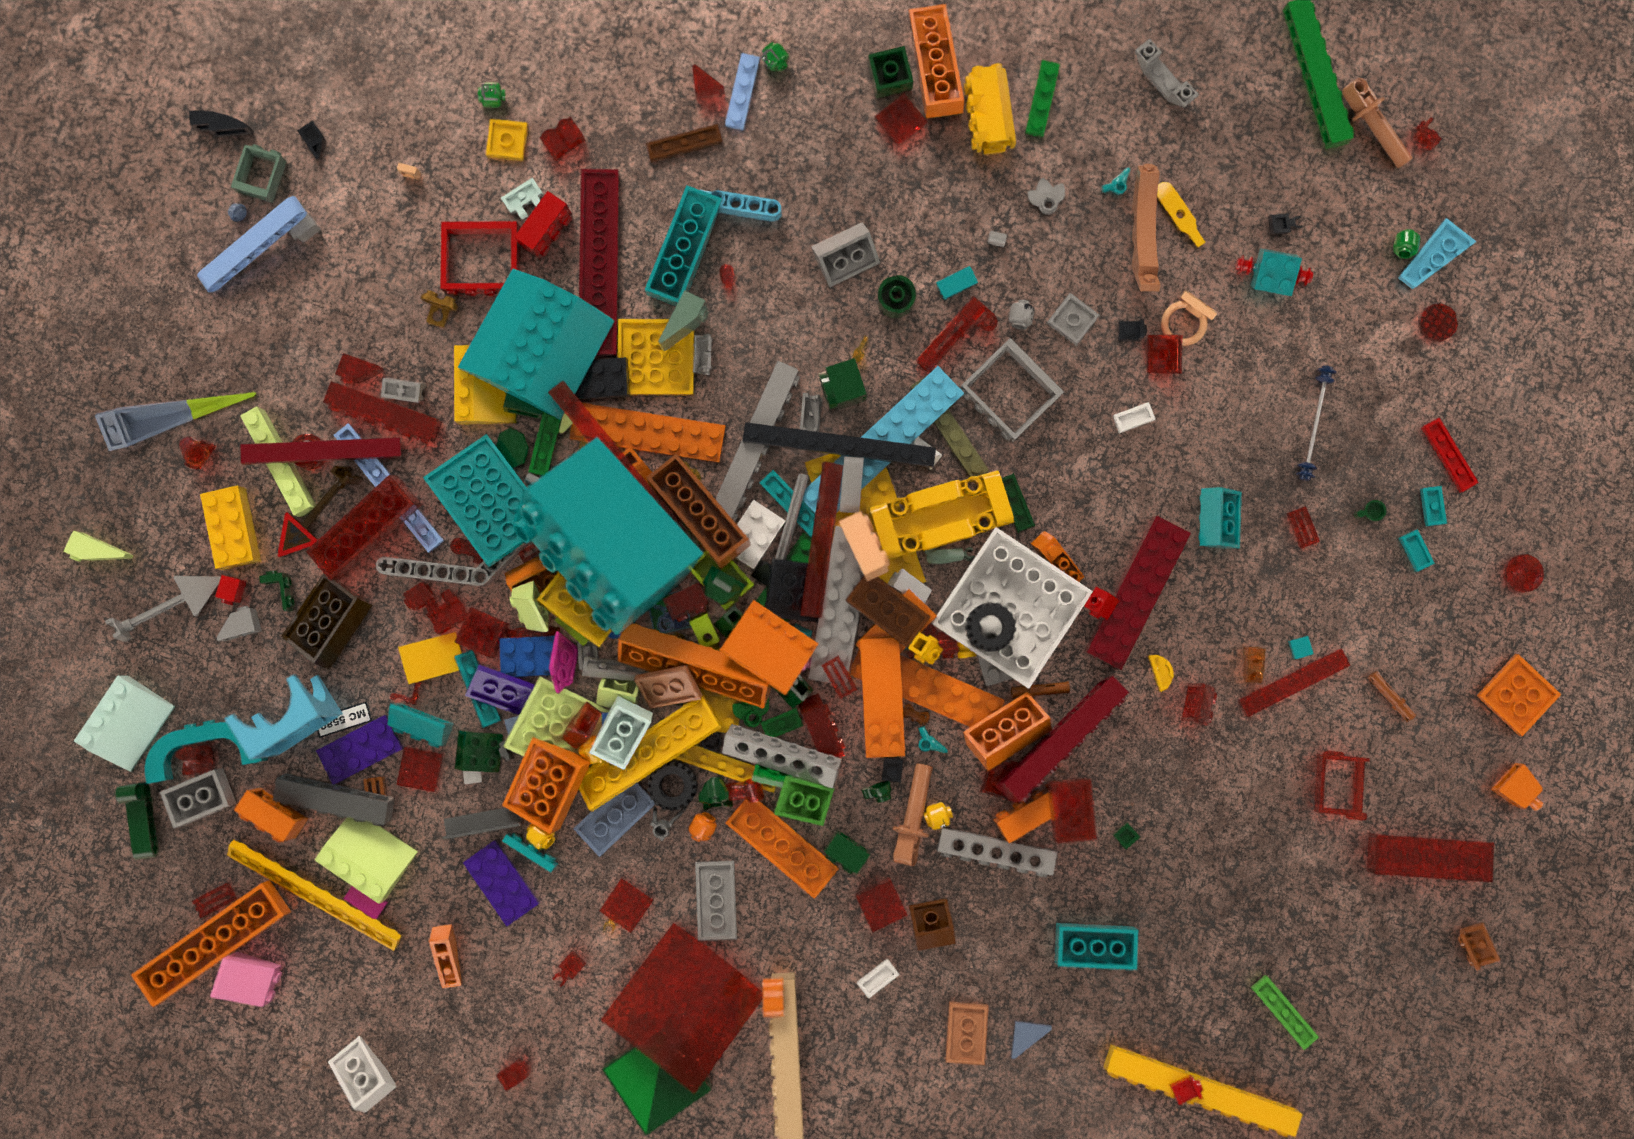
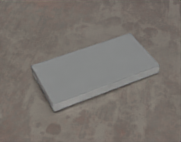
M734 860L695 862L698 941L737 940Z

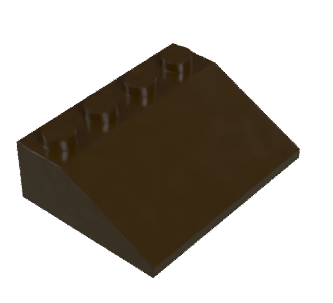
M323 573L281 637L312 663L330 670L372 607V604L328 574Z

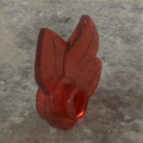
M199 745L197 747L185 746L175 754L177 759L184 761L182 766L183 776L193 775L197 772L202 775L213 770L211 760L214 752L208 745ZM205 751L207 756H201L200 752Z

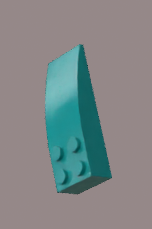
M686 185L644 289L647 296L677 306L684 290L689 292L712 232L722 198Z

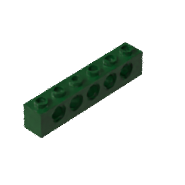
M734 605L713 625L728 639L743 614ZM800 674L786 695L772 686L792 709L799 705L814 690Z

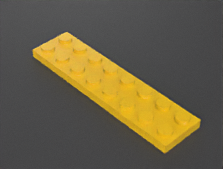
M702 695L700 700L690 701L646 730L624 770L605 760L589 767L579 787V791L588 809L593 812L656 771L657 768L662 767L722 728L705 696Z

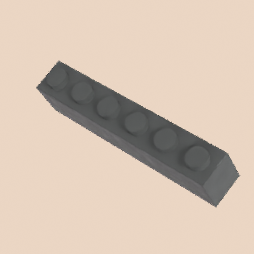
M283 774L276 778L273 801L280 802L284 806L295 805L302 810H317L320 814L331 813L339 818L350 817L354 818V821L372 822L375 826H383L392 820L395 797L289 774Z

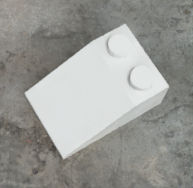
M360 1036L328 1061L355 1110L366 1113L397 1087L388 1070Z

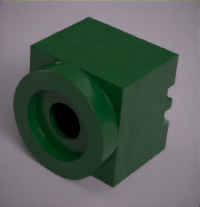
M855 358L825 367V371L818 373L830 410L834 408L840 410L866 401L867 393Z

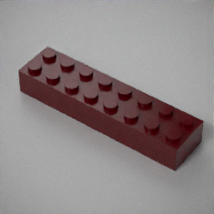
M1157 515L1152 517L1113 593V596L1119 600L1108 620L1101 617L1083 653L1115 670L1123 669L1191 535L1190 532Z
M1113 675L1102 679L995 786L1011 803L1026 801L1032 795L1030 791L1035 787L1039 788L1045 782L1044 777L1049 773L1053 774L1059 768L1057 764L1062 760H1067L1073 754L1071 750L1076 746H1081L1086 741L1085 736L1089 733H1094L1100 727L1098 723L1103 719H1108L1113 714L1112 709L1116 706H1121L1127 700L1125 696L1129 693L1128 690Z

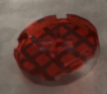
M1443 303L1433 304L1421 312L1418 319V327L1425 338L1441 342L1450 338L1456 332L1458 327L1457 315L1448 305Z

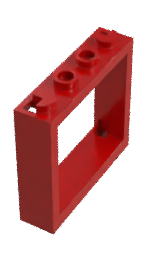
M517 221L441 222L440 289L446 295L458 296V293H465L467 296H476L477 293L495 296L496 293H499L504 283H449V234H511V270L516 269L520 271V245L514 237L521 228Z

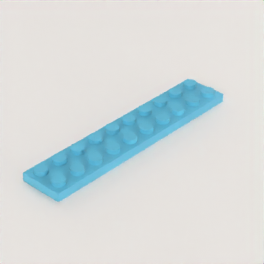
M937 366L861 438L911 444L960 399L964 392ZM840 456L805 489L802 499L824 524L840 510L844 456ZM864 459L861 490L891 462Z

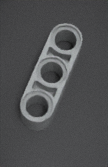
M844 456L840 512H859L864 458Z

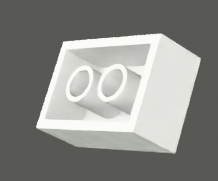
M753 500L737 524L749 538L751 546L738 555L736 559L755 570L783 529L785 520Z

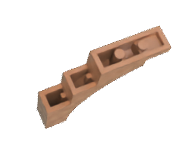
M1153 164L1137 166L1132 203L1134 214L1132 231L1134 251L1131 267L1140 291L1159 292L1156 205L1160 173L1157 166Z

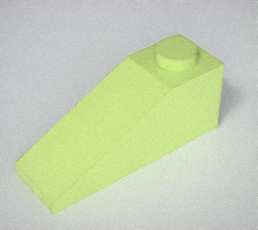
M74 530L63 551L70 554L69 558L81 562V560L132 559L134 556L90 535Z

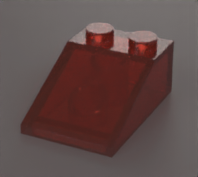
M1188 683L1181 721L1208 726L1213 718L1211 709L1212 704H1215L1217 699L1216 688L1205 683Z

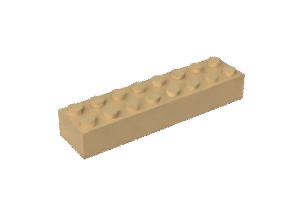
M795 972L775 973L771 975V978H783L784 1017H772L769 1023V1034L773 1036L770 1044V1054L775 1057V1059H772L771 1064L772 1076H776L772 1084L773 1097L777 1096L773 1104L774 1117H778V1119H775L774 1125L775 1137H779V1139H803Z

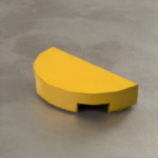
M1148 655L1159 692L1168 689L1174 677L1173 667L1162 656Z

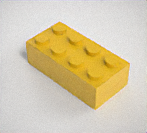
M237 485L200 494L215 569L228 570L261 562L246 488Z

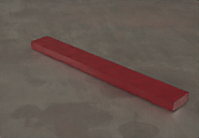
M396 437L240 444L241 464L400 458L401 439Z

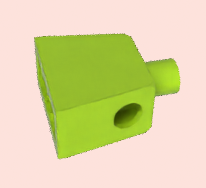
M708 610L691 617L689 623L700 645L712 647L720 651L718 645L720 636L713 625L714 623ZM710 633L712 638L706 639L704 634Z

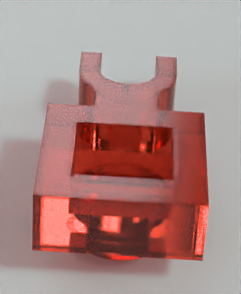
M571 951L558 966L562 971L555 974L552 979L555 980L558 976L562 977L563 982L560 984L562 987L567 982L568 976L573 980L587 963L574 951Z

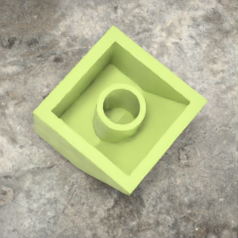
M531 581L513 588L510 602L513 608H517L520 622L524 623L528 630L548 631L549 611L536 601L540 593L535 582Z
M602 678L598 687L596 704L611 708L617 696L637 705L640 690L635 681Z

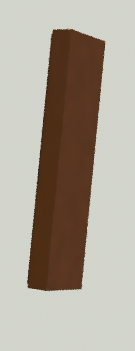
M717 123L647 142L646 146L652 163L722 144L723 140Z

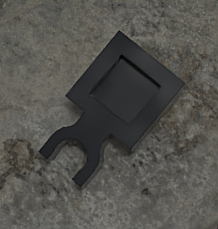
M1289 213L1268 216L1270 235L1288 234L1291 232V229L1299 230L1303 228V225H1296L1295 220L1301 219V215L1289 219Z

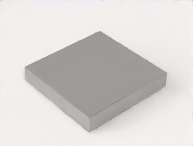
M1069 293L1046 324L1077 346L1100 315L1072 293Z

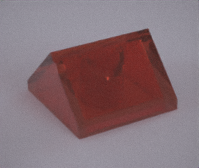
M1147 335V373L1182 374L1183 335Z

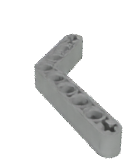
M523 543L513 550L510 555H506L499 560V566L496 569L488 567L484 561L477 568L390 557L378 559L376 569L379 573L389 576L486 587L529 543ZM405 564H409L410 569L404 574L402 568ZM384 565H393L395 566V569L384 568ZM424 566H427L429 571L427 575L423 576L421 570ZM443 568H446L448 571L445 578L440 576V571ZM465 570L467 576L464 580H460L459 573ZM480 573H485L486 579L484 582L480 583L478 581V575Z

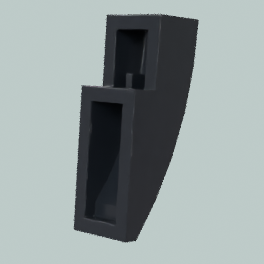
M189 110L190 126L197 132L210 131L215 137L253 134V130L246 123L229 115L214 111Z

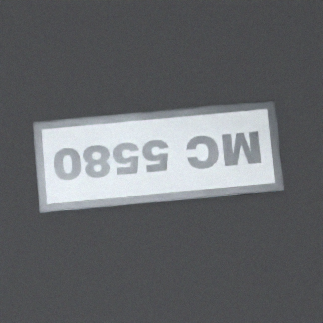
M367 701L340 709L343 713L342 715L317 730L319 738L372 722Z

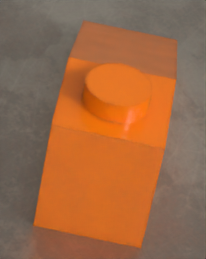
M452 924L432 927L429 944L441 987L443 989L461 986L462 980L457 943Z

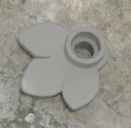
M1041 178L1036 190L1028 191L1029 201L1033 205L1038 206L1040 211L1047 215L1053 214L1057 210L1058 203L1065 196L1063 183L1052 187L1045 178ZM1045 203L1051 204V208H1046Z

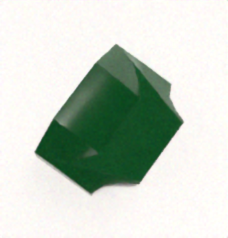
M711 566L702 582L705 586L704 595L721 605L731 601L736 602L746 586L714 566Z

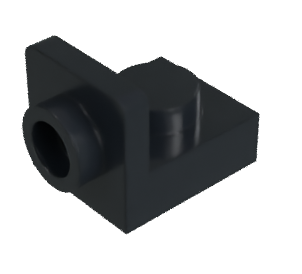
M1144 319L1118 322L1117 341L1140 342L1147 334V325H1144Z
M900 756L884 757L881 780L901 782L904 759H900Z

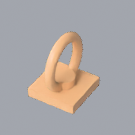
M1185 289L1181 294L1183 300L1170 305L1165 310L1161 319V329L1168 341L1178 346H1189L1198 342L1207 330V317L1213 320L1217 314L1214 309ZM1181 308H1185L1200 319V326L1196 334L1186 339L1174 336L1169 328L1171 315Z

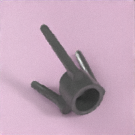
M654 807L653 820L651 822V826L654 827L653 834L660 838L661 841L670 836L672 825L687 810V807L682 808L669 822L666 820L657 821V808Z

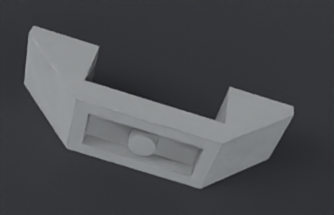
M1149 38L1135 50L1144 75L1167 101L1185 108L1199 94L1188 81L1181 84L1159 59L1162 52Z

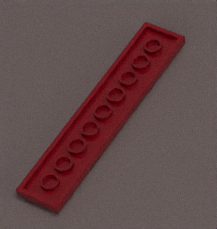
M581 169L579 298L615 320L596 356H617L619 169Z

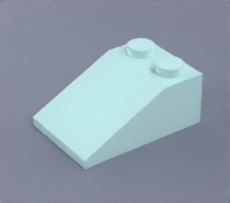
M617 696L589 753L624 770L648 729L653 713Z

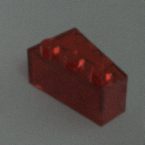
M819 693L805 698L799 704V708L817 751L833 755L837 758L845 756L842 750L846 748L841 737L837 738L835 733L838 731L834 720L830 721L828 717L831 714L828 704L823 705Z

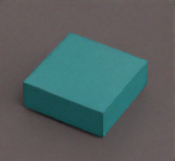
M1309 636L1288 641L1293 660L1314 654Z

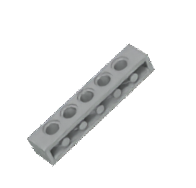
M731 724L725 735L722 750L724 754L829 788L834 787L842 759L833 755H827L814 749L805 748L795 743L783 741L779 738Z
M945 827L940 829L936 849L944 857L952 858V855L960 856V860L971 862V859L979 860V864L990 866L991 862L998 864V868L1009 870V866L1015 867L1018 872L1028 874V871H1034L1037 876L1046 878L1047 875H1053L1057 851L1018 842L1008 843L1003 839ZM956 840L963 841V847L960 850L953 848V843ZM975 844L982 845V851L978 854L972 852V847ZM994 848L1001 849V855L997 858L991 855ZM1013 852L1020 853V859L1016 862L1010 859ZM1032 856L1039 857V863L1035 866L1030 865V858Z

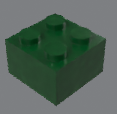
M905 46L868 54L867 64L876 99L913 90L914 80Z
M838 829L824 848L826 858L834 864L836 861L842 864V869L850 875L852 873L857 875L870 856L869 850Z

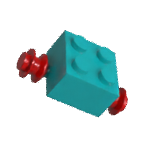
M1260 248L1256 263H1254L1253 257L1245 260L1244 255H1242L1241 258L1236 260L1235 270H1238V274L1245 271L1248 276L1254 271L1250 286L1255 290L1292 296L1295 284L1298 285L1299 282H1303L1304 286H1307L1313 279L1311 268L1308 267L1305 271L1300 266L1302 258L1289 253Z

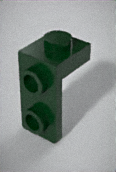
M276 570L265 572L266 575L259 576L260 584H280L283 611L292 612L295 601L290 590L292 587L291 577L287 573H278Z

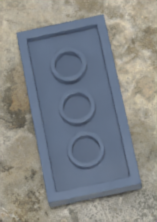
M637 782L593 812L591 811L573 829L600 857L655 805L653 799L651 800L648 792Z

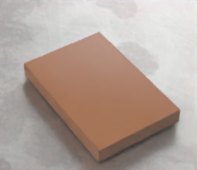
M687 665L639 674L634 677V681L650 709L700 700L702 697V693Z
M949 1002L946 1063L985 1066L989 1007L987 1004Z

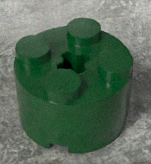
M902 275L888 277L883 280L879 286L877 296L880 310L892 318H902L912 310L916 299V290L912 281ZM897 294L900 295V298H893V296H896Z

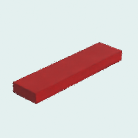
M1440 417L1421 427L1460 493L1479 483Z

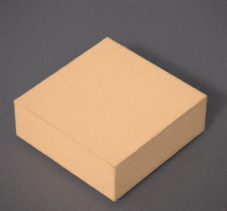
M398 163L397 170L402 176L420 180L422 173L417 167Z

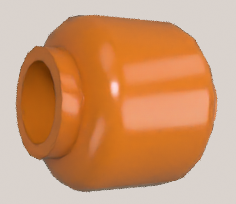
M707 812L696 814L688 827L691 838L697 842L710 840L717 828L715 817Z

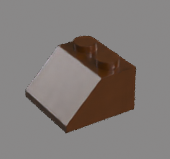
M947 898L909 905L917 951L956 944Z

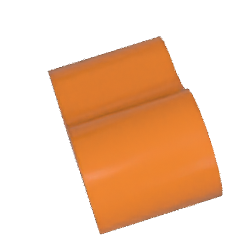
M783 978L763 979V1017H784Z

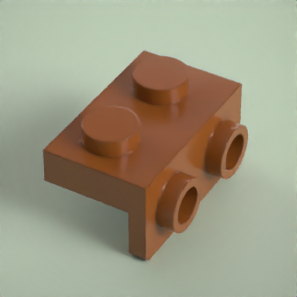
M1484 922L1460 929L1458 940L1462 948L1466 947L1468 952L1466 955L1470 966L1474 965L1476 971L1481 970V966L1500 961V956Z

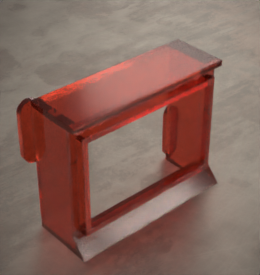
M1324 751L1323 754L1317 753L1314 812L1345 815L1349 820L1365 821L1367 813L1362 812L1365 762H1370V758L1345 756L1343 752ZM1326 759L1355 761L1353 810L1323 807Z

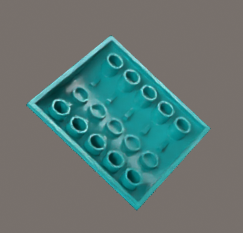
M512 269L458 368L561 420L615 320L578 296L544 279Z

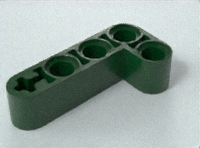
M142 782L118 786L115 790V797L119 804L125 803L133 858L135 860L157 857L159 847L149 784Z

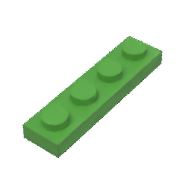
M1264 975L1251 987L1302 1049L1305 1050L1319 1038L1268 976Z

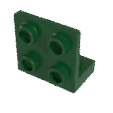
M458 730L454 769L498 773L501 759L499 743L502 742L503 735Z

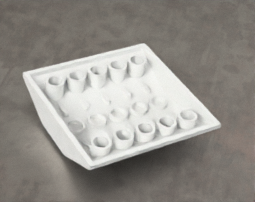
M995 527L931 624L1029 689L1093 591ZM988 602L1000 603L1002 606H1006L1009 612L1013 613V618L1016 620L1014 639L1003 649L992 652L979 650L976 646L972 645L966 636L967 632L965 630L966 619L969 613L975 607ZM989 615L980 621L979 629L984 637L993 639L1000 635L1002 625L997 617Z

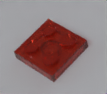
M902 94L875 115V120L897 147L928 123L905 94Z
M407 746L404 747L396 785L436 792L444 754Z
M621 878L599 912L629 933H632L653 902V899Z

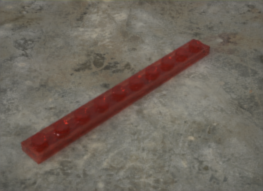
M561 381L548 393L590 443L598 437L685 533V528L567 384Z

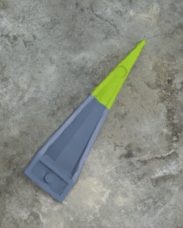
M256 393L119 407L97 413L95 418L108 450L111 451L131 446L166 430L251 398Z

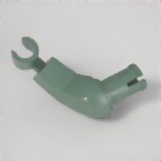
M971 547L966 548L965 551H963V548H934L924 551L927 555L926 561L930 564L953 563L962 561L963 558L971 561L975 557L967 555V552H973Z

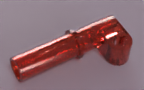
M971 297L954 318L945 323L946 327L915 361L921 368L930 373L959 339L964 338V334L972 325L982 333H989L994 330L998 324L996 315L977 298ZM984 312L986 314L985 317L978 323L976 320ZM989 319V320H990L989 325H988V326H984V323H985L984 320ZM962 320L964 323L960 326V328L952 335V337L944 344V346L938 352H936V348L944 341V339Z

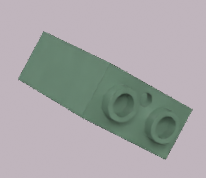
M255 144L252 146L244 145L231 188L237 193L273 203L287 161L276 150L271 149L269 152ZM254 157L275 162L267 189L246 184Z

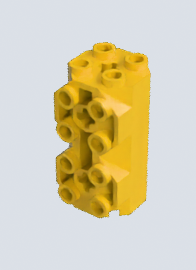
M1000 63L992 64L989 67L975 66L972 68V72L965 76V84H963L964 95H968L966 111L970 113V120L968 121L969 131H973V138H971L972 150L976 149L979 153L983 150L984 154L1002 153L1006 151L1007 146L1010 145V149H1012L1016 144L1006 69L1002 68Z

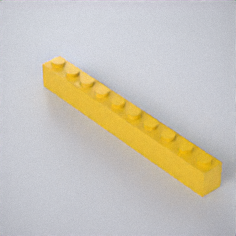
M1110 1044L1103 1066L1109 1076L1117 1079L1121 1076L1127 1078L1126 1081L1131 1084L1138 1085V1083H1141L1151 1091L1156 1092L1158 1089L1164 1091L1166 1096L1175 1098L1169 1084L1191 1075L1195 1080L1200 1081L1204 1090L1201 1092L1203 1099L1199 1100L1197 1097L1186 1103L1194 1105V1102L1202 1104L1201 1107L1206 1110H1219L1220 1114L1231 1118L1232 1115L1239 1117L1238 1120L1243 1123L1250 1124L1253 1122L1258 1124L1257 1126L1263 1130L1269 1131L1270 1128L1276 1130V1133L1283 1137H1288V1135L1296 1137L1302 1113L1296 1108Z

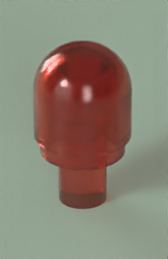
M724 264L719 269L720 280L725 284L726 290H733L732 282L735 281L734 268L730 264Z

